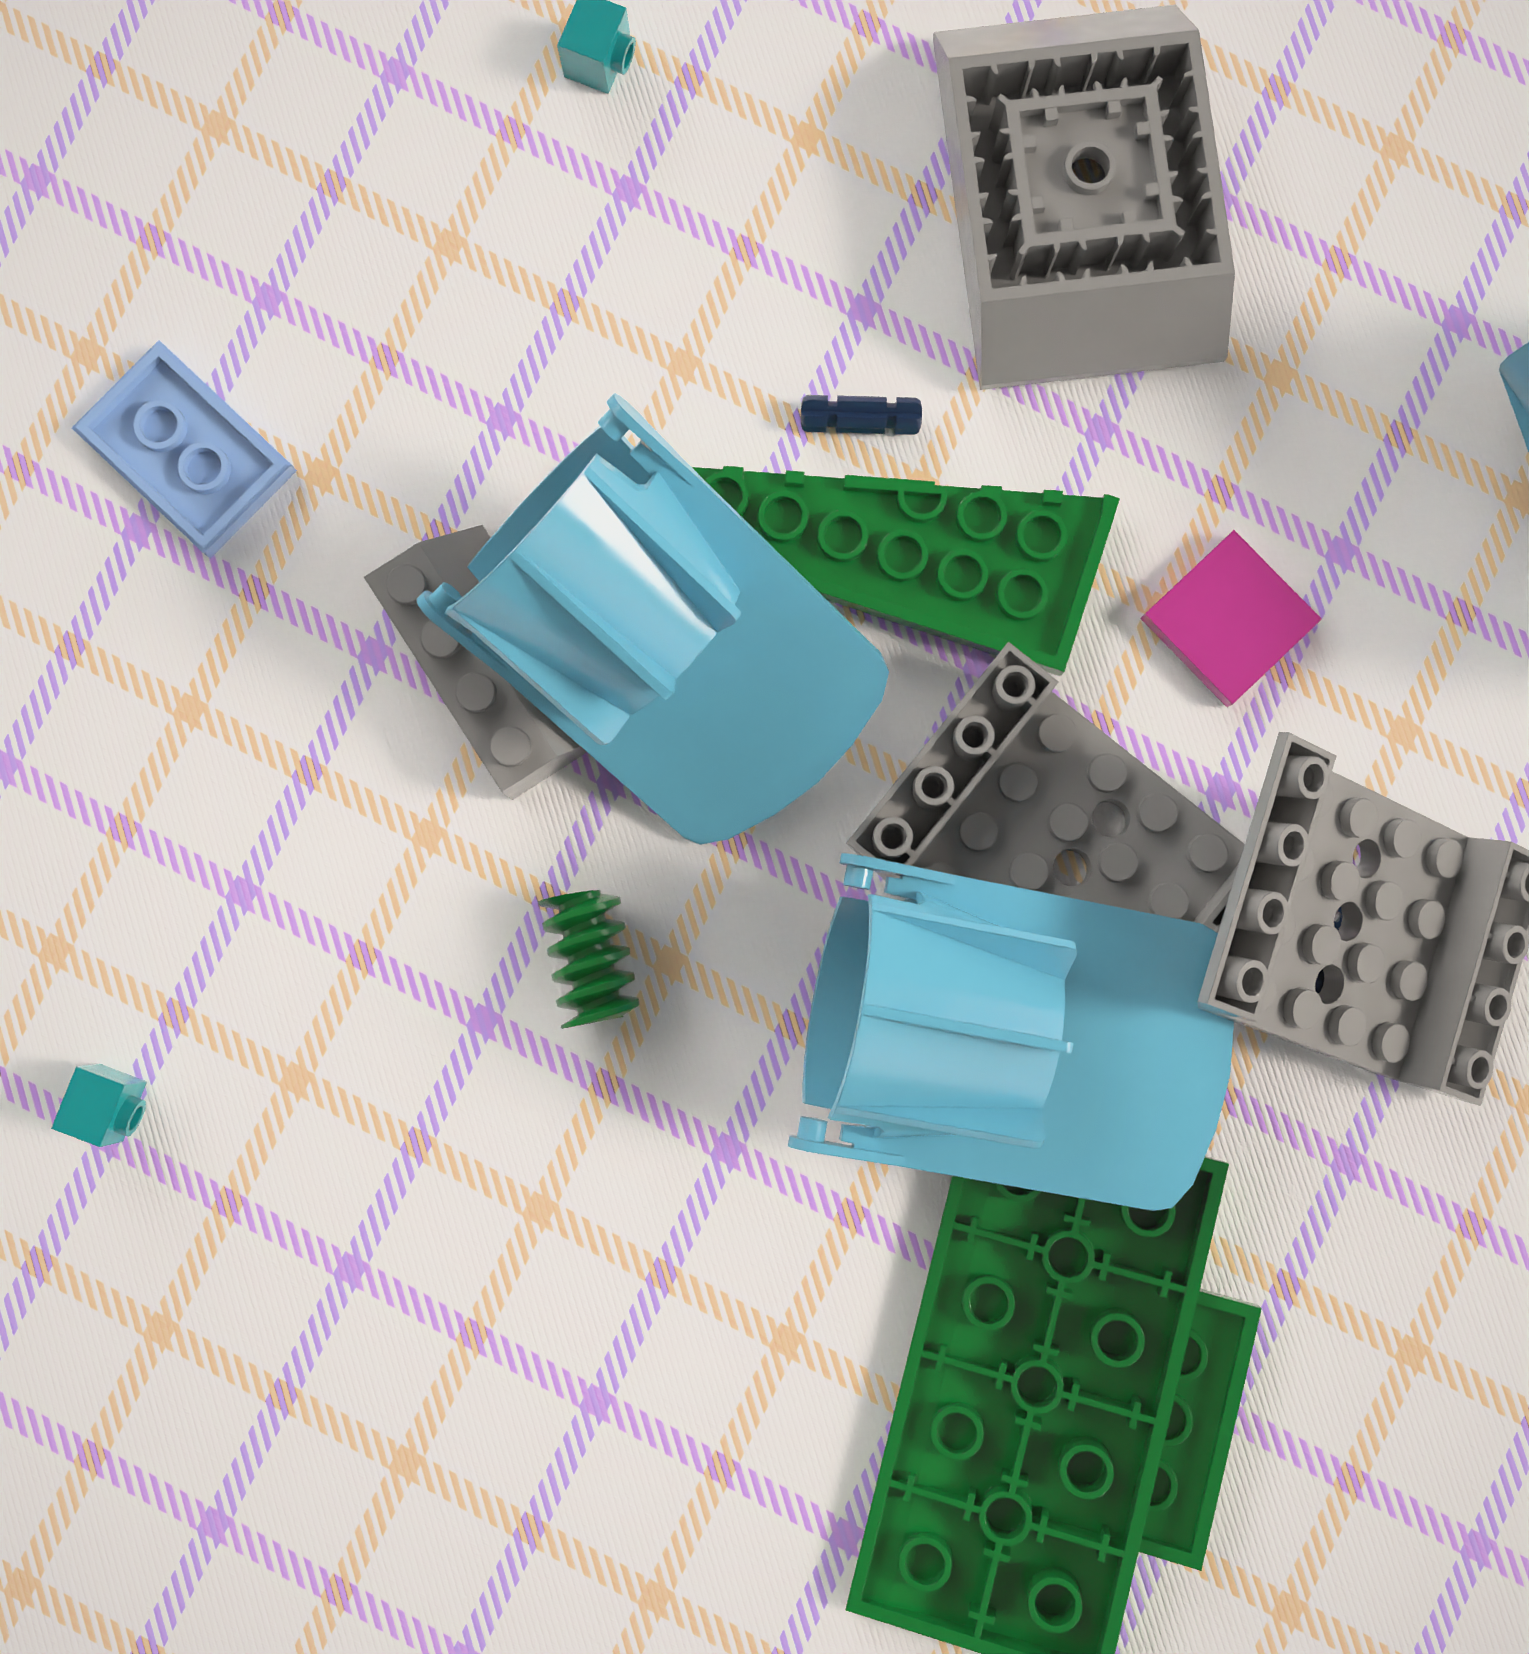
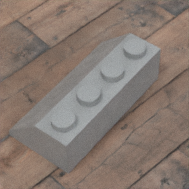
M482 524L418 542L364 576V579L501 792L514 800L587 752L502 676L434 624L417 604V598L424 591L433 593L443 582L453 586L462 597L479 583L467 567L491 538Z

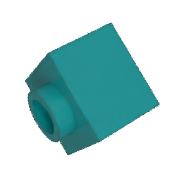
M576 0L557 44L564 77L609 94L617 73L625 75L631 65L635 52L636 38L630 35L626 7L608 0Z
M103 1064L76 1066L51 1129L97 1147L123 1142L125 1136L129 1137L135 1132L144 1115L146 1101L141 1099L147 1081Z

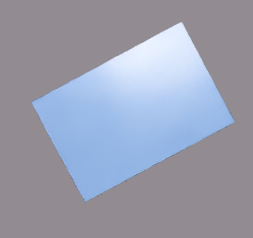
M160 340L72 427L85 442L210 559L297 471L290 462Z

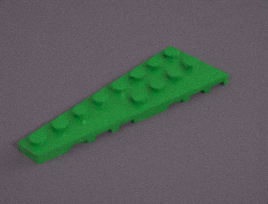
M723 466V469L692 467L826 600L996 656L1010 642L1046 672L1061 676L1065 672L1120 498L1109 494H1104L1102 497L1064 495L1063 491L1045 489L1042 493L1002 490V486L981 485V488L935 485V481L857 475H845L844 478L809 476L804 475V471L786 470L785 474L744 471V467Z

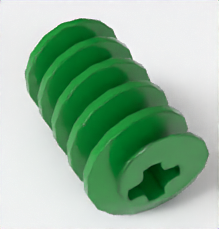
M589 890L554 896L538 901L541 907L559 910L558 914L542 923L545 932L563 935L562 940L547 948L548 956L568 960L566 966L551 974L554 983L572 985L573 990L556 1000L558 1008L577 1011V1016L562 1024L561 1029L621 1018L640 1005L638 997L619 994V989L635 980L634 972L619 970L614 967L615 963L630 955V947L610 944L611 937L626 929L625 922L606 919L605 917L606 912L621 904L620 896L602 894L601 890Z

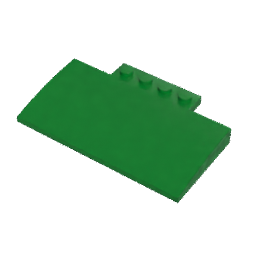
M1205 1156L1193 1185L1174 1207L1156 1211L952 1176L845 1611L980 1654H1115L1139 1552L1202 1571L1262 1310L1258 1304L1200 1289L1229 1163Z

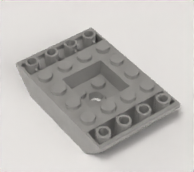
M1176 4L934 32L933 45L980 390L1224 362L1228 357L1235 268L1200 32L1195 24ZM1084 158L1095 160L1102 166L1105 178L1097 183H1085L1075 176L1072 164Z

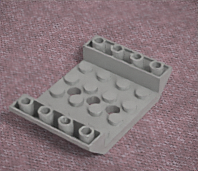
M1010 642L1004 646L846 842L857 855L1201 923L1217 933L1245 845L1053 693L1052 690L1059 681ZM1111 802L1123 811L1125 826L1118 836H1104L1094 827L1092 815L1099 803ZM1062 851H1074L1080 854L1085 861L1086 876L1077 886L1062 884L1054 874V860ZM876 872L885 882L886 877L900 878L897 875Z
M1279 732L1199 994L1198 1008L1374 1074L1481 1106L1487 1084L1493 1075V1062L1504 1024L1511 1012V1000L1522 961L1529 948V850L1512 841L1474 838L1463 835L1333 772L1337 755L1290 732ZM1357 845H1359L1361 853L1358 867L1353 864V853ZM1341 907L1342 924L1340 929L1337 930L1334 927V918L1338 908ZM1323 969L1324 984L1321 992L1318 994L1315 991V982L1319 972Z

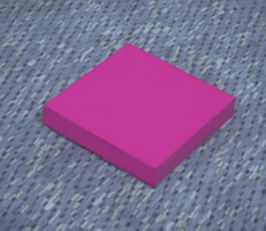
M1235 530L1225 537L1140 618L1227 708L1233 705L1322 620Z

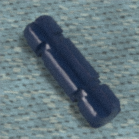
M806 395L801 402V427L805 432L827 433V427H836V433L885 434V429L887 428L894 429V434L915 435L919 433L922 425L921 400L916 397H896L895 403L887 402V397L837 395V401H828V395Z

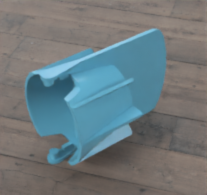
M614 393L606 401L610 409L598 420L599 426L581 441L535 487L471 560L467 568L477 578L479 583L462 597L453 586L443 582L433 593L424 591L417 598V604L434 624L502 676L682 837L699 845L729 840L774 816L816 785L853 745L881 703L889 669L881 652L700 477L628 401ZM629 430L641 439L635 446L624 436Z
M841 853L839 864L846 865L844 886L870 890L873 871L897 875L900 878L886 877L884 893L906 899L901 901L868 894V901L849 897H840L826 936L812 998L804 1055L802 1102L808 1105L831 1109L827 1117L830 1120L865 1126L841 1124L839 1140L852 1143V1145L824 1140L828 1121L800 1116L797 1136L789 1135L788 1147L811 1153L906 1167L1152 1211L1173 1208L1190 1189L1196 1179L1216 1132L1230 1079L1234 1021L1198 1008L1197 1003L1218 933L1201 923L938 872L867 856Z

